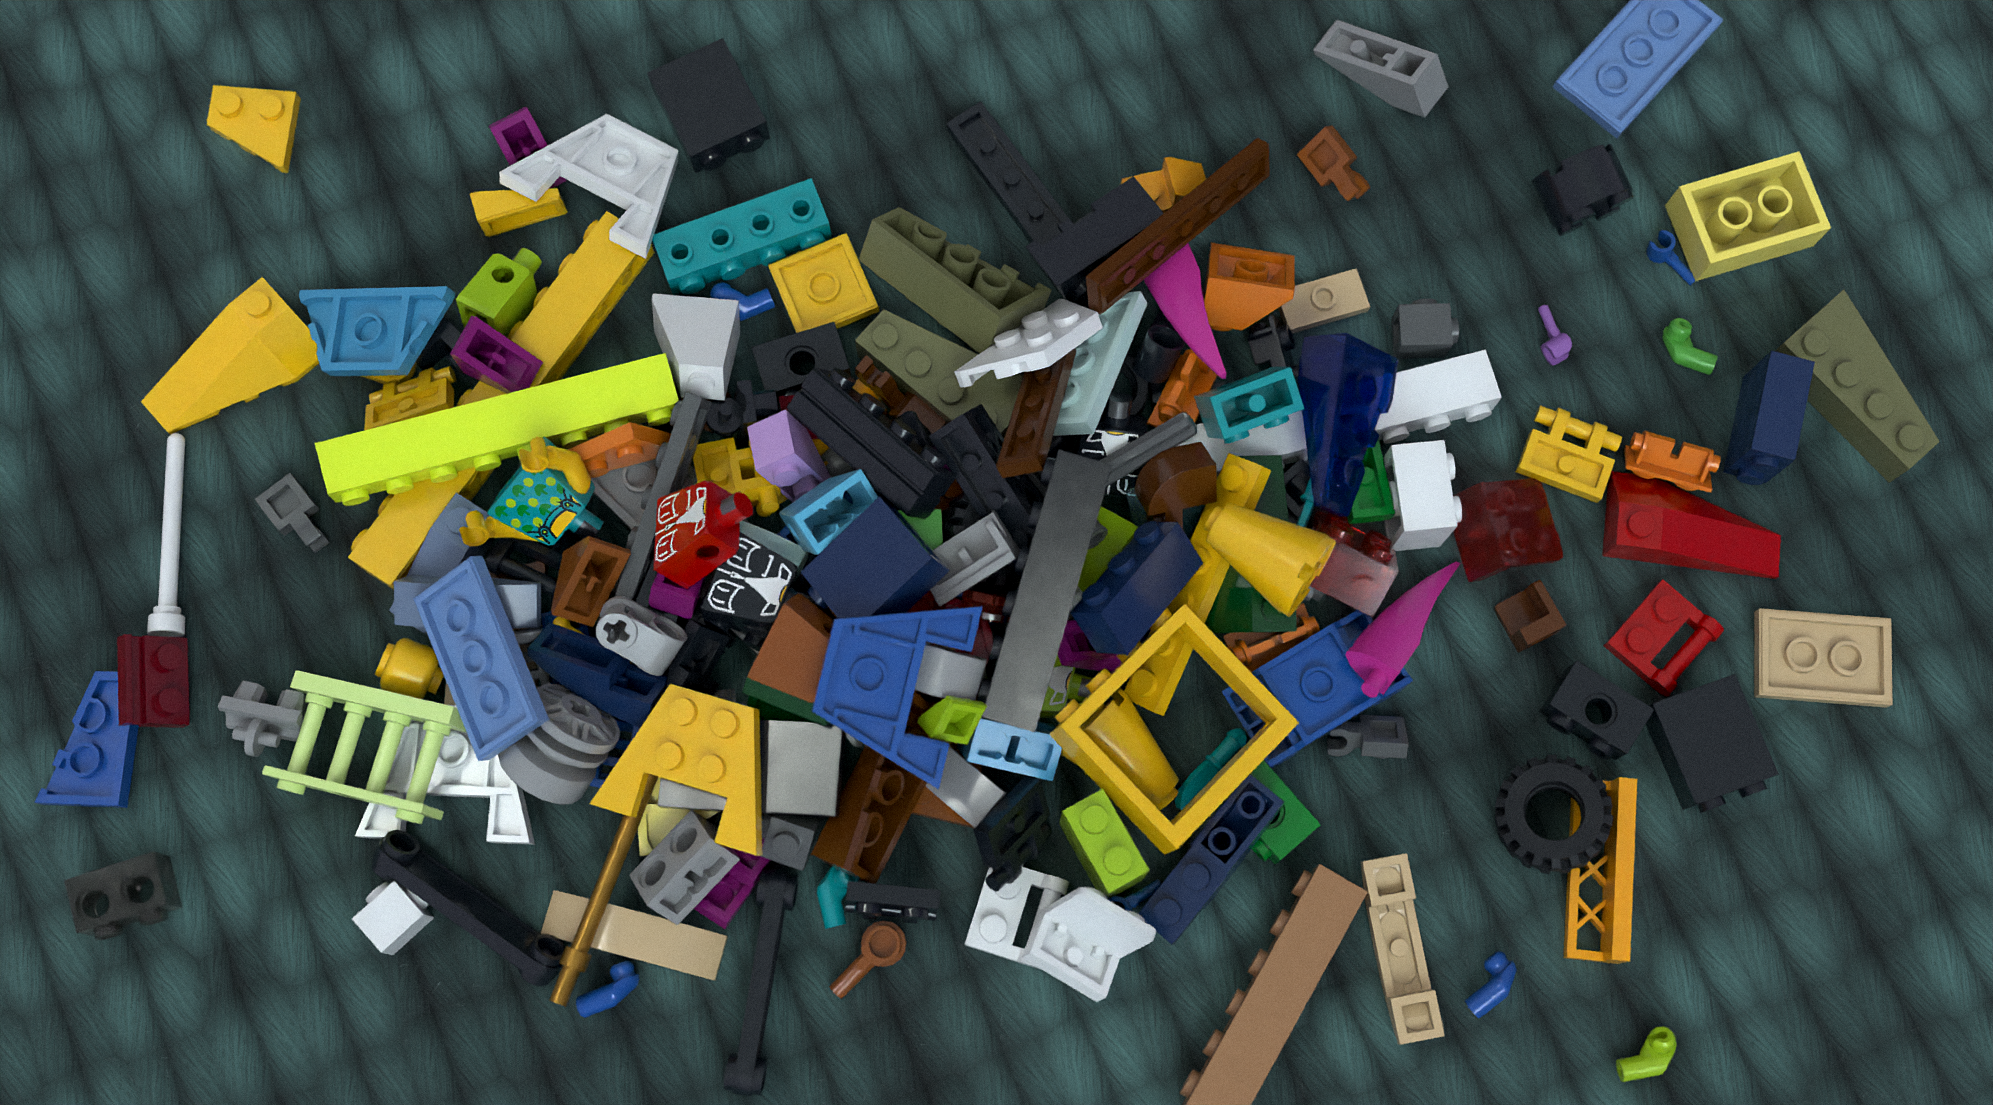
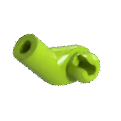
M1664 1026L1655 1027L1647 1036L1639 1055L1617 1059L1616 1069L1620 1080L1627 1082L1663 1074L1667 1070L1677 1047L1673 1031Z

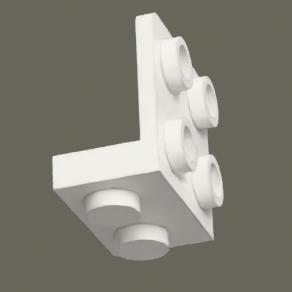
M1079 887L1039 911L1021 958L1092 1000L1099 1002L1105 999L1108 994L1120 958L1152 942L1156 930L1145 923L1141 915L1124 910L1107 900L1106 895L1101 891L1090 887Z

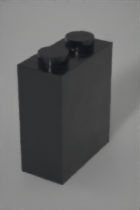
M723 38L647 73L652 90L695 173L702 170H714L722 166L728 158L740 152H753L760 148L764 141L770 139L767 121Z
M1735 674L1649 705L1654 711L1646 725L1682 810L1695 805L1698 806L1700 813L1726 804L1723 795L1736 790L1739 791L1741 798L1768 789L1764 780L1779 775Z

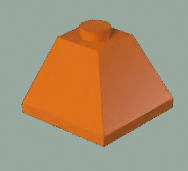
M1211 243L1203 297L1208 321L1212 329L1223 332L1232 329L1243 331L1293 299L1295 291V255Z

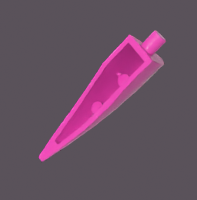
M1188 243L1147 276L1144 282L1163 314L1183 341L1221 379H1226V370L1206 313L1200 269Z
M1454 562L1402 594L1370 623L1354 641V645L1347 650L1346 657L1350 666L1364 680L1361 690L1365 695L1376 697L1379 692L1384 695L1418 647L1437 597L1461 563Z

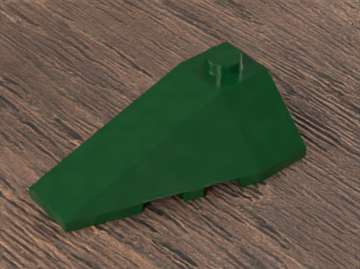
M1282 455L1238 456L1271 470L1254 511L1289 522ZM1230 565L1205 621V625L1213 633L1297 631L1296 611L1290 617L1279 613Z

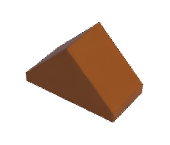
M588 536L563 551L551 607L552 615L593 627L600 615L603 604L607 601L631 555L630 550Z

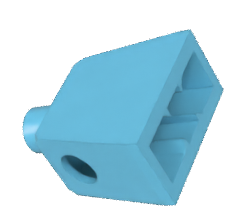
M858 469L826 479L781 510L779 514L801 549L818 555L865 511L878 496L862 470ZM845 491L850 494L853 504L844 499L843 494Z

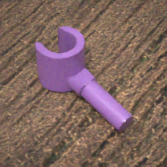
M1543 305L1538 308L1550 340L1541 345V350L1547 362L1554 366L1568 358L1572 341L1567 334L1560 333L1549 306Z

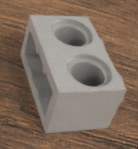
M690 810L629 875L646 905L676 925L693 910L740 860L733 848L714 843L718 828L693 810Z

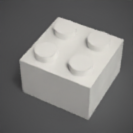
M1445 440L1391 445L1383 457L1393 507L1396 513L1391 520H1384L1388 552L1440 547L1458 526L1457 522L1462 520L1461 501L1459 496H1453L1451 480L1455 478L1454 457L1452 453H1446Z

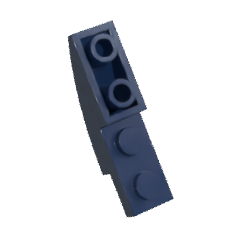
M1249 774L1231 793L1191 843L1192 847L1138 914L1170 944H1175L1202 909H1205L1232 876L1275 818L1285 801L1253 775Z

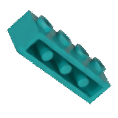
M810 178L656 233L652 240L673 295L679 293L689 295L702 290L707 283L721 278L723 280L738 278L745 273L746 269L760 264L768 266L771 263L784 259L787 254L801 249L803 251L832 239L826 213L813 180Z

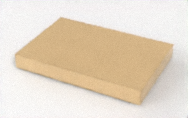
M1759 608L1754 611V697L1874 707H1889L1893 705L1891 618Z

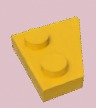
M213 85L206 124L213 132L223 138L236 142L242 149L271 163L280 172L288 173L301 99L296 92Z

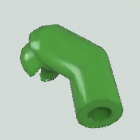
M1682 318L1671 320L1669 326L1664 328L1662 339L1672 361L1678 365L1710 375L1716 365L1717 355L1694 348L1690 339L1692 326L1687 320Z

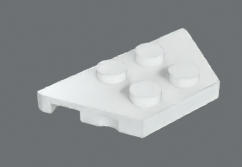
M1058 299L1042 311L1028 314L1021 319L1022 325L1015 330H1009L997 335L992 346L954 371L959 386H972L977 379L990 370H994L996 378L1001 379L1021 372L1034 371L1051 366L1103 328L1098 312L1065 299Z

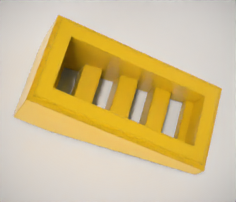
M558 188L548 189L537 202L514 190L470 193L477 221L486 237L567 213L566 205Z

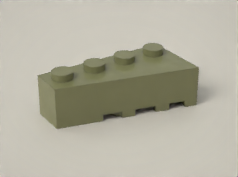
M898 207L872 219L859 261L870 268L878 277L884 279L905 295L909 301L915 303L936 319L940 325L946 327L962 339L974 351L982 353L995 343L994 338L997 335L1009 330H1015L1022 325L1021 319L1037 311H1042L1045 308L1052 291L1051 289L1040 283L1035 288L1018 280L1020 272L1005 264L1001 270L979 259L982 252L968 244L965 246L946 241V232Z
M1844 289L1775 350V352L1815 362L1807 401L1889 483L1908 471L1940 442Z

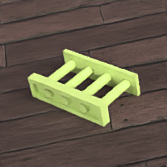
M295 670L290 687L307 694L305 702L309 704L287 771L264 765L262 774L278 779L276 788L303 795L305 788L308 787L397 809L396 818L417 824H422L424 816L442 820L444 811L423 803L444 736H449L451 729L466 732L457 708ZM334 701L345 704L343 711L347 712L327 778L323 780L307 776L305 773L326 708L331 709ZM372 711L384 713L383 720L387 722L366 789L344 785L365 717L370 718ZM411 720L423 722L422 729L426 731L406 798L401 799L384 795L404 727H409Z

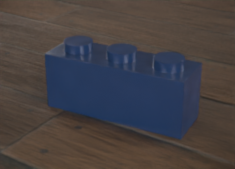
M1150 521L1137 528L1133 535L1134 538L1121 553L1115 555L1109 561L1106 571L1095 583L1084 590L1082 599L1071 610V615L1097 653L1128 655L1203 564V561L1178 522Z

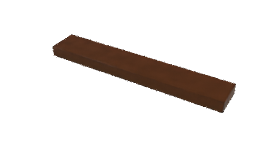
M1257 137L1086 276L1089 309L1098 312L1099 315L1104 313L1270 176L1269 143Z

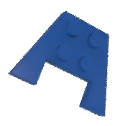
M983 606L833 619L811 711L939 789L949 743L905 733L926 641L969 652L972 651Z

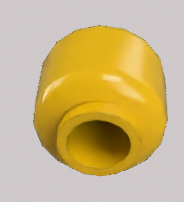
M402 638L395 645L388 643L375 672V676L381 678L380 687L382 690L423 699L427 691L436 695L444 675L441 668L438 667L439 662L434 649L409 638Z

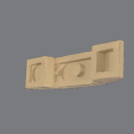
M1407 853L1362 861L1363 888L1367 891L1365 902L1380 980L1397 1042L1401 1045L1443 1037L1445 1035L1436 991L1431 989L1413 899H1416Z
M554 890L540 934L552 935L557 939L572 943L589 899ZM607 904L591 948L716 981L728 936L683 923L676 925L668 919Z

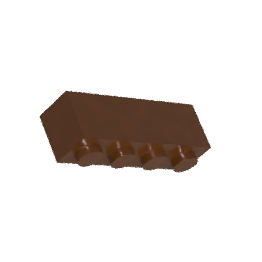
M915 692L905 733L930 738L917 721L933 705ZM866 745L845 788L841 792L839 818L829 817L811 854L837 870L866 883L876 884L927 782Z

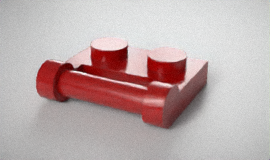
M1662 579L1603 646L1654 690L1664 696H1669L1677 687L1676 680L1710 641L1715 642L1721 636L1724 628L1717 620L1702 613ZM1687 623L1695 631L1662 670L1658 669L1651 661L1680 627Z

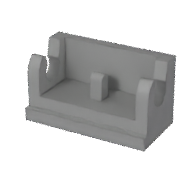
M995 511L933 550L950 570L930 589L939 607L1019 556V547Z

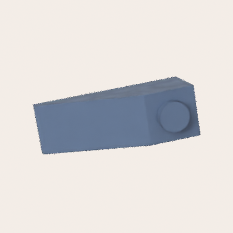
M455 493L430 528L407 576L413 574L443 577L470 556H484L496 538H488L482 545L470 547L463 542L459 529L463 526L468 527L465 517L470 511L476 510L480 512L484 520L490 515L460 494ZM393 602V604H392V606H391V608H390V610H389V611H390L391 613H393V614H394V602ZM413 626L423 634L428 635L425 627Z

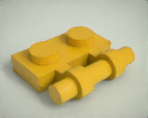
M448 366L439 370H435L432 367L420 371L419 377L402 383L395 380L383 384L382 390L369 394L371 404L366 405L364 430L453 408L454 389L451 383L456 382V376L452 367Z
M1540 405L1534 421L1548 426V434L1535 429L1529 433L1515 472L1598 503L1603 497L1615 463L1614 459L1599 454L1600 449L1603 447L1616 452L1622 441V436L1607 431L1608 426L1596 421L1591 425L1570 417L1571 412L1558 407L1554 411ZM1564 433L1584 440L1585 447L1583 448L1562 440Z
M734 437L697 445L693 457L697 483L712 481L731 494L742 492L750 500L756 499L760 501L762 510L765 513H773L779 509L778 498L781 495V490L778 486L770 484L755 470L750 440L748 441L749 448L736 450ZM750 469L755 473V478L742 480L741 471Z

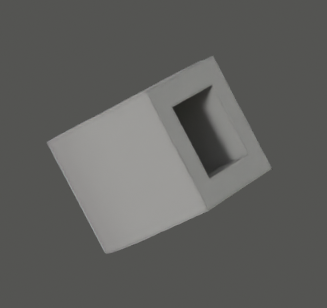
M926 642L915 690L941 698L949 695L975 701L976 696L979 695L983 678H987L985 670L987 659L952 651Z

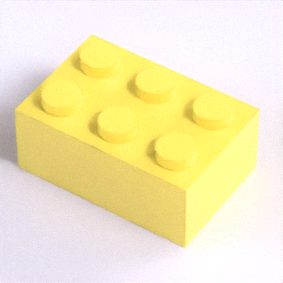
M1799 151L1679 186L1665 205L1695 281L1813 247L1831 229Z

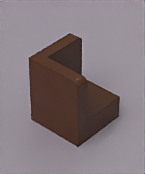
M1540 579L1531 583L1524 591L1494 606L1495 614L1518 653L1555 635L1566 626L1564 619Z

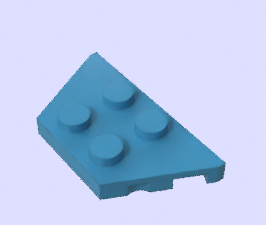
M447 286L300 290L299 298L300 302L307 306L312 323L308 324L311 338L317 344L316 354L321 371L330 376L408 375L453 302L455 292Z

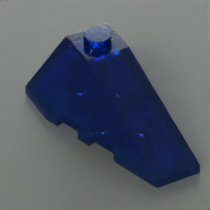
M1348 333L1304 337L1298 374L1299 392L1304 406L1302 415L1314 506L1340 517H1349L1365 475L1362 461L1367 448L1376 446L1379 434L1375 430L1381 414L1389 412L1393 401L1398 366L1397 358Z

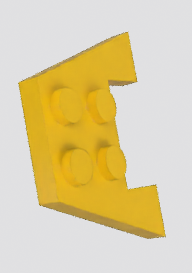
M670 684L590 804L630 817H637L649 774L727 797L714 843L752 855L762 856L759 709Z

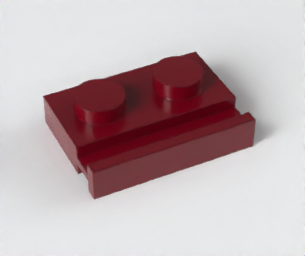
M124 634L118 637L119 726L138 725L139 727L183 728L190 725L187 638L150 635L141 637L132 636V634Z

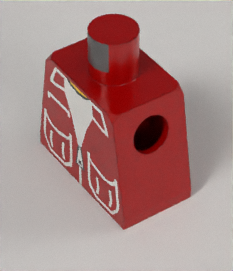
M702 481L657 499L653 570L688 589L734 556L739 549L740 522L753 514V506L747 495L742 492L731 494L712 481Z

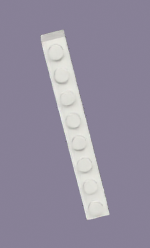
M1485 349L1301 397L1304 409L1288 415L1290 419L1288 422L1267 429L1264 428V425L1248 430L1250 436L1236 442L1225 444L1223 439L1208 438L1203 423L1197 424L1196 435L1178 446L1202 442L1216 463L1217 478L1228 453L1236 456L1282 455L1284 470L1285 464L1297 462L1301 458L1308 465L1325 459L1327 457L1326 454L1332 452L1333 439L1336 436L1377 432L1378 439H1383L1385 444L1407 438L1411 431L1424 428L1426 433H1432L1447 428L1451 425L1450 421L1466 418L1467 422H1474L1484 419L1492 414L1491 410L1494 409L1502 396Z

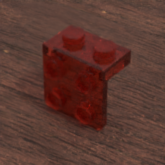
M1535 478L1480 482L1454 495L1459 496L1461 501L1462 520L1457 522L1458 526L1453 532L1468 582L1482 581L1511 567L1554 563L1563 558L1560 537L1551 515L1547 495L1542 483Z
M1330 510L1326 514L1317 511L1313 518L1314 530L1327 534L1335 540L1336 544L1319 577L1316 576L1310 586L1374 617L1399 572L1395 549L1390 548L1392 541L1377 531L1369 530L1366 534L1352 527V524L1348 523L1347 517L1339 512Z

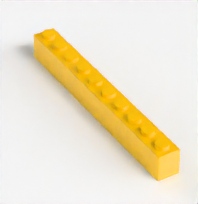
M608 211L604 213L599 221L594 220L588 226L583 236L584 242L575 254L570 253L564 258L558 269L559 275L550 287H544L537 294L533 302V310L525 321L517 322L508 335V339L543 362L529 388L562 379L654 254L652 245H650L647 258L645 259L610 241L609 230L619 218ZM479 381L473 390L468 389L460 397L457 406L507 393ZM475 467L457 471L458 476L448 481L433 483L430 478L413 483L414 488L409 491L388 495L378 509L379 516L371 527L362 530L354 539L351 546L352 552L348 558L361 569L394 590V581L407 576L430 528L455 493L460 494L471 502L494 469L476 471Z

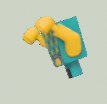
M546 437L533 438L530 441L532 451L519 450L521 465L497 494L487 512L490 516L484 520L483 515L476 510L470 511L466 515L465 519L468 527L463 526L459 529L463 542L467 546L476 547L485 543L488 538H515L541 542L547 546H552L567 529L582 539L588 536L594 538L604 521L585 509L595 490V485L591 481L581 456L575 451L556 447Z

